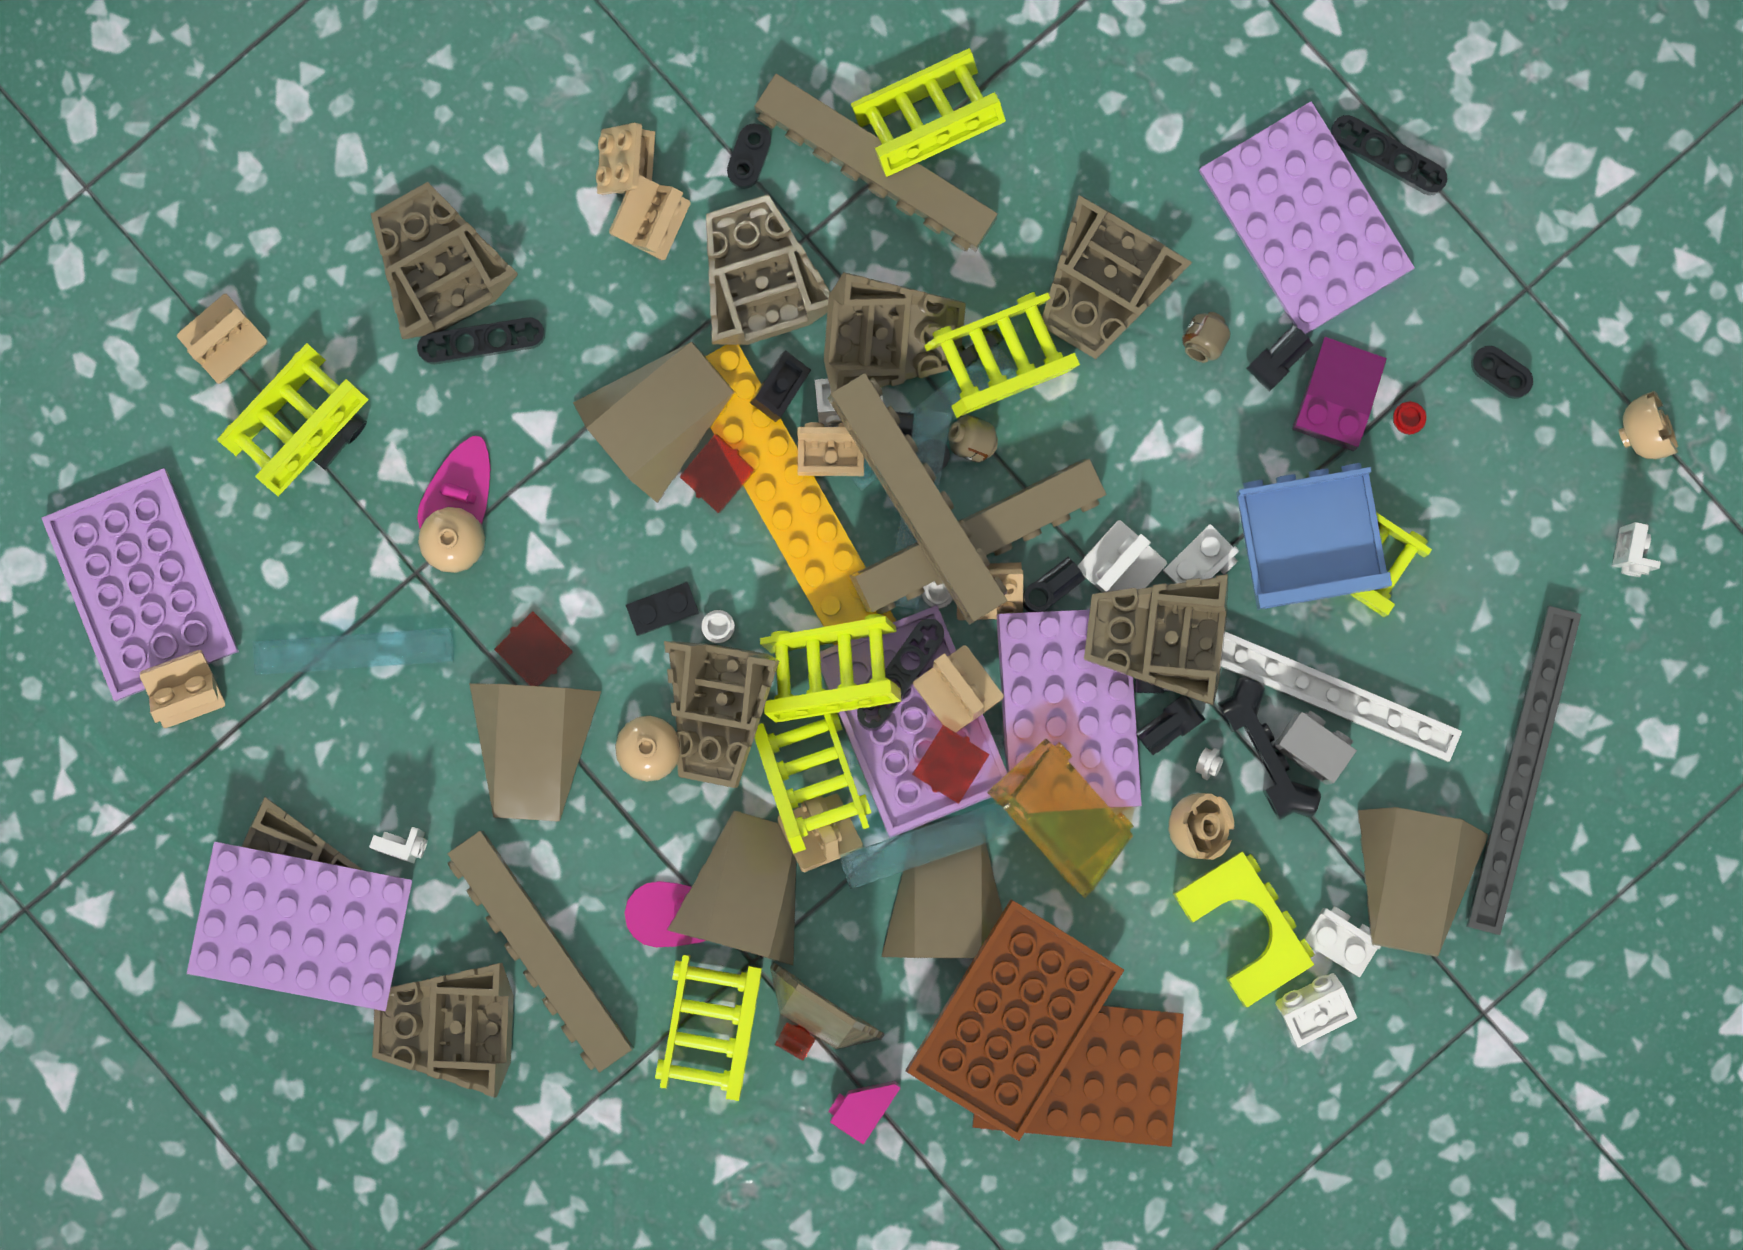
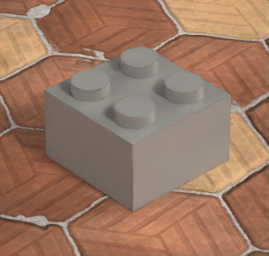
M1312 711L1297 713L1276 740L1273 748L1282 752L1283 755L1324 784L1335 783L1357 751L1351 747L1353 740L1338 730L1336 732L1327 730L1323 727L1326 721Z

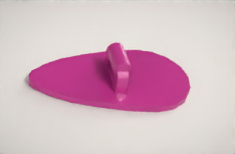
M479 436L468 438L455 448L440 466L419 504L417 515L419 528L422 527L425 519L433 512L446 507L462 508L473 514L481 525L483 524L487 509L491 470L489 453L483 438Z
M657 881L646 883L636 889L628 899L625 909L626 926L632 936L642 944L656 948L677 947L706 941L667 930L671 921L674 920L686 894L689 893L692 887L678 883Z

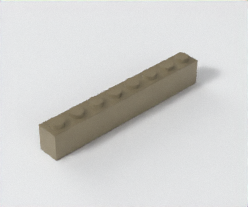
M778 74L774 75L755 105V112L759 114L757 119L771 129L778 126L786 131L785 137L798 146H802L805 143L814 149L812 154L827 164L830 161L835 162L842 167L840 172L853 181H857L858 178L869 184L868 190L882 199L887 195L897 202L895 206L900 211L909 216H912L914 213L925 219L923 224L937 234L944 231L953 237L951 242L966 252L969 248L975 252L977 251L997 220L998 213L919 163L886 177L875 151L876 147L882 145L878 137Z
M864 373L832 392L827 399L970 625L1007 602L1008 600L1004 596L1007 594V589L998 576L993 578L987 569L990 563L984 552L980 548L975 549L969 540L972 534L966 523L962 519L957 521L951 510L954 508V505L945 491L940 493L933 482L936 480L934 472L927 463L922 464L915 454L918 452L916 443L909 434L904 436L898 426L901 421L897 413L891 406L886 407L880 398L883 392L879 384L873 377L868 379Z
M1082 459L962 520L966 523L972 534L969 540L974 548H980L985 555L993 552L995 556L1011 550L1013 548L1012 542L1020 538L1028 541L1042 534L1041 527L1052 523L1053 527L1058 526L1071 519L1069 513L1079 508L1082 512L1098 506L1100 504L1098 499L1107 494L1090 459ZM918 542L850 575V579L866 612L876 611L877 614H883L895 608L894 601L906 596L907 600H911L925 592L923 587L934 581L936 585L943 584Z
M477 832L447 853L451 858V861L447 864L458 879L464 877L470 888L466 891L476 906L483 904L489 913L485 919L496 934L501 931L508 942L504 946L515 961L520 958L527 969L523 974L533 988L539 985L546 995L542 999L546 1008L553 1016L556 1013L559 1014L565 1023L561 1026V1029L571 1043L577 1040L584 1050L580 1056L590 1070L596 1068L600 1073L633 1050L634 1047L485 832Z

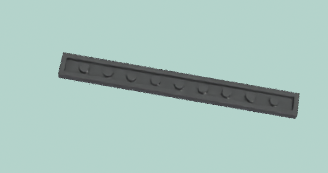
M1547 606L1466 927L1496 935L1501 934L1581 618L1579 613Z

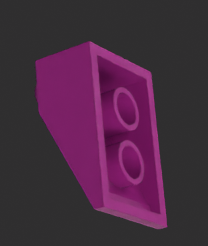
M1324 337L1292 430L1355 451L1359 447L1368 422L1387 358Z

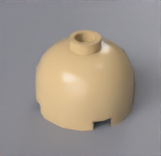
M1655 391L1638 397L1627 406L1623 415L1624 428L1619 429V434L1625 448L1632 446L1639 456L1654 460L1678 453V443L1668 415H1665L1662 409L1658 410V407L1663 406V403Z
M446 507L436 510L425 519L419 531L418 544L422 556L429 565L442 572L457 573L469 569L477 562L484 551L485 534L481 523L473 514L462 508Z
M651 715L637 717L626 723L619 732L615 744L616 758L623 771L632 778L645 782L660 780L670 774L677 766L680 753L679 739L674 727L664 719Z
M1209 793L1191 794L1180 800L1172 809L1169 817L1168 829L1173 844L1180 852L1191 858L1214 860L1222 856L1232 841L1227 840L1229 829H1234L1233 813L1227 801L1222 797H1216Z

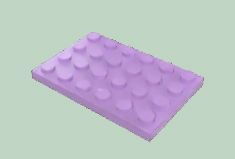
M1312 101L1199 169L1204 181L1293 325L1301 329L1305 334H1308L1415 268Z
M160 469L42 517L114 701L117 702L146 690L140 679V672L197 650L203 651L208 664L239 652L167 469Z
M937 605L893 622L896 625V632L883 634L885 669L916 625L924 619H935L943 626L944 640L920 676L933 668L934 660L945 653L948 657L956 651ZM933 627L929 631L923 629L921 632L924 634V638L918 646L915 641L911 645L920 648L927 655L929 651L924 650V645L929 639H938L935 636L936 629ZM869 637L851 640L854 683L857 685L867 684L872 679ZM838 645L820 651L821 673L828 690L837 689V686L841 684ZM907 653L901 658V665L907 670L916 669L920 664L919 657L914 653ZM890 679L901 689L900 684L896 680ZM914 686L910 688L886 724L879 730L868 731L859 724L857 718L858 709L838 712L889 838L1013 788L983 714L956 734L950 735ZM884 704L887 709L891 706L890 704ZM882 705L875 706L872 711L864 710L867 717L865 721L869 723L873 719L879 721L881 718L878 716V710Z
M1090 610L1005 613L996 615L1001 692L1004 695L1002 711L1006 771L1013 785V788L1008 790L1009 813L1142 806L1133 677L1084 660Z
M214 842L187 974L386 1011L412 880Z

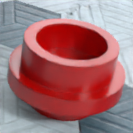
M1404 402L1395 409L1393 423L1397 430L1403 434L1412 435L1418 433L1426 423L1425 410L1416 402Z

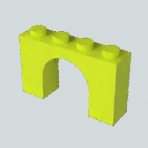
M1242 851L1173 893L1190 922H1195L1218 906L1231 900L1248 901L1258 907L1266 917L1269 926V940L1265 950L1256 960L1226 978L1242 1005L1247 1008L1314 966L1311 957L1315 954L1305 939L1299 941L1293 932V929L1297 926L1288 911L1285 910L1281 913L1275 903L1279 897L1269 882L1266 884L1262 883L1257 875L1261 869L1251 854L1245 856Z

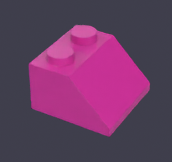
M896 1081L852 1089L845 1096L839 1093L828 1111L832 1114L830 1123L864 1145L900 1090V1084Z

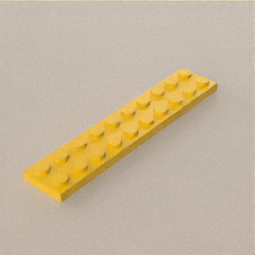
M739 344L724 345L705 357L735 391L710 428L823 627L865 620L866 616L877 614L876 611L866 612L850 579V575L866 567L815 477L798 476V448L781 418L777 422L773 421L749 403L761 383ZM891 610L881 614L886 616L892 623L896 622Z

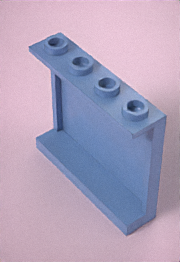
M1361 463L1342 466V472L1329 474L1328 469H1320L1308 472L1309 478L1296 480V475L1292 474L1277 477L1275 484L1263 485V480L1243 483L1244 489L1238 490L1236 495L1257 610L1392 586L1390 572L1386 570L1369 474L1372 472L1371 467L1362 468Z

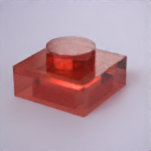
M787 1022L774 1045L804 1061L816 1038L812 1037L805 1028L799 1025H791Z

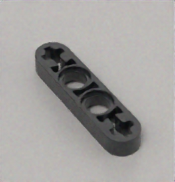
M1343 115L1333 123L1331 134L1340 147L1426 195H1436L1446 186L1448 179L1443 167L1356 117ZM1348 123L1352 126L1351 132L1360 136L1362 131L1367 133L1361 140L1359 148L1354 146L1358 139L1351 135H1348L1346 139L1340 136L1341 130L1338 126L1344 127ZM1370 139L1380 140L1384 146L1383 153L1378 156L1370 155L1366 150V142ZM1399 155L1408 156L1412 161L1411 170L1407 172L1398 171L1394 165L1395 158ZM1419 163L1424 165L1420 172L1426 175H1430L1432 172L1438 174L1436 180L1440 182V185L1433 184L1432 187H1428L1426 185L1427 179L1420 174L1416 180L1411 178L1417 170Z
M533 317L429 333L419 340L417 351L426 363L437 365L533 349L543 343L545 330L539 320ZM529 324L535 330H539V334L534 335L533 341H528L526 336L516 337L518 344L512 345L513 336L509 327L515 326L516 333L525 332L526 325ZM500 329L506 333L507 340L503 346L493 347L489 344L488 337L493 330ZM462 335H469L474 339V347L467 353L458 351L456 347V341ZM450 337V347L453 355L448 356L447 349L436 351V357L434 358L428 352H424V348L429 347L430 341H434L437 346L447 345L445 338Z
M935 619L920 621L885 669V677L889 680H896L900 684L901 701L943 643L944 629ZM933 627L936 629L935 636L938 639H929L924 645V650L929 652L925 655L920 648L911 645V643L915 641L919 646L924 638V634L921 631L923 629L929 631ZM907 653H914L919 657L920 664L916 669L907 670L901 665V658ZM900 702L890 703L891 706L888 709L885 705H882L878 710V716L881 719L879 721L873 719L870 723L865 721L867 717L864 710L872 711L875 706L858 708L857 718L859 724L868 731L881 729Z

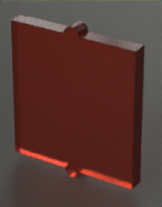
M715 434L680 475V478L696 492L697 498H702L717 513H721L756 470L739 455L740 451L738 449H733L718 434Z
M534 611L517 627H511V633L494 649L530 686H540L551 674H557V668L573 653Z
M943 725L912 775L931 786L933 792L939 791L959 804L990 754L970 742V737H962Z

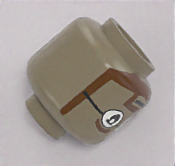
M1214 312L1195 315L1182 337L1186 354L1202 363L1218 359L1231 335L1228 326L1225 324V319Z
M965 415L951 425L948 431L951 451L956 456L969 461L982 462L991 457L997 449L998 437L995 427L990 422L975 416Z

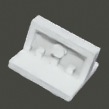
M1118 520L1077 566L1083 576L1103 593L1130 588H1146L1167 565V561L1149 546L1151 542L1142 534L1138 536L1121 520Z

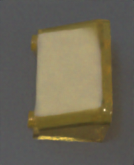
M1045 738L987 793L1047 857L1065 881L1085 899L1095 890L1133 837L1130 830L1134 826L1121 812L1116 815L1068 761L1073 756L1060 742L1054 746Z

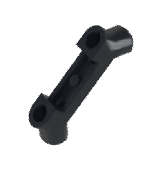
M1246 677L1237 679L1232 696L1218 702V706L1231 732L1244 727L1274 785L1264 790L1263 793L1273 812L1279 820L1292 813L1306 817L1315 815L1321 800L1320 791L1290 780L1286 773L1290 770V766L1282 752L1276 754L1271 744L1275 738L1267 723L1261 725L1257 718L1265 691L1263 683Z

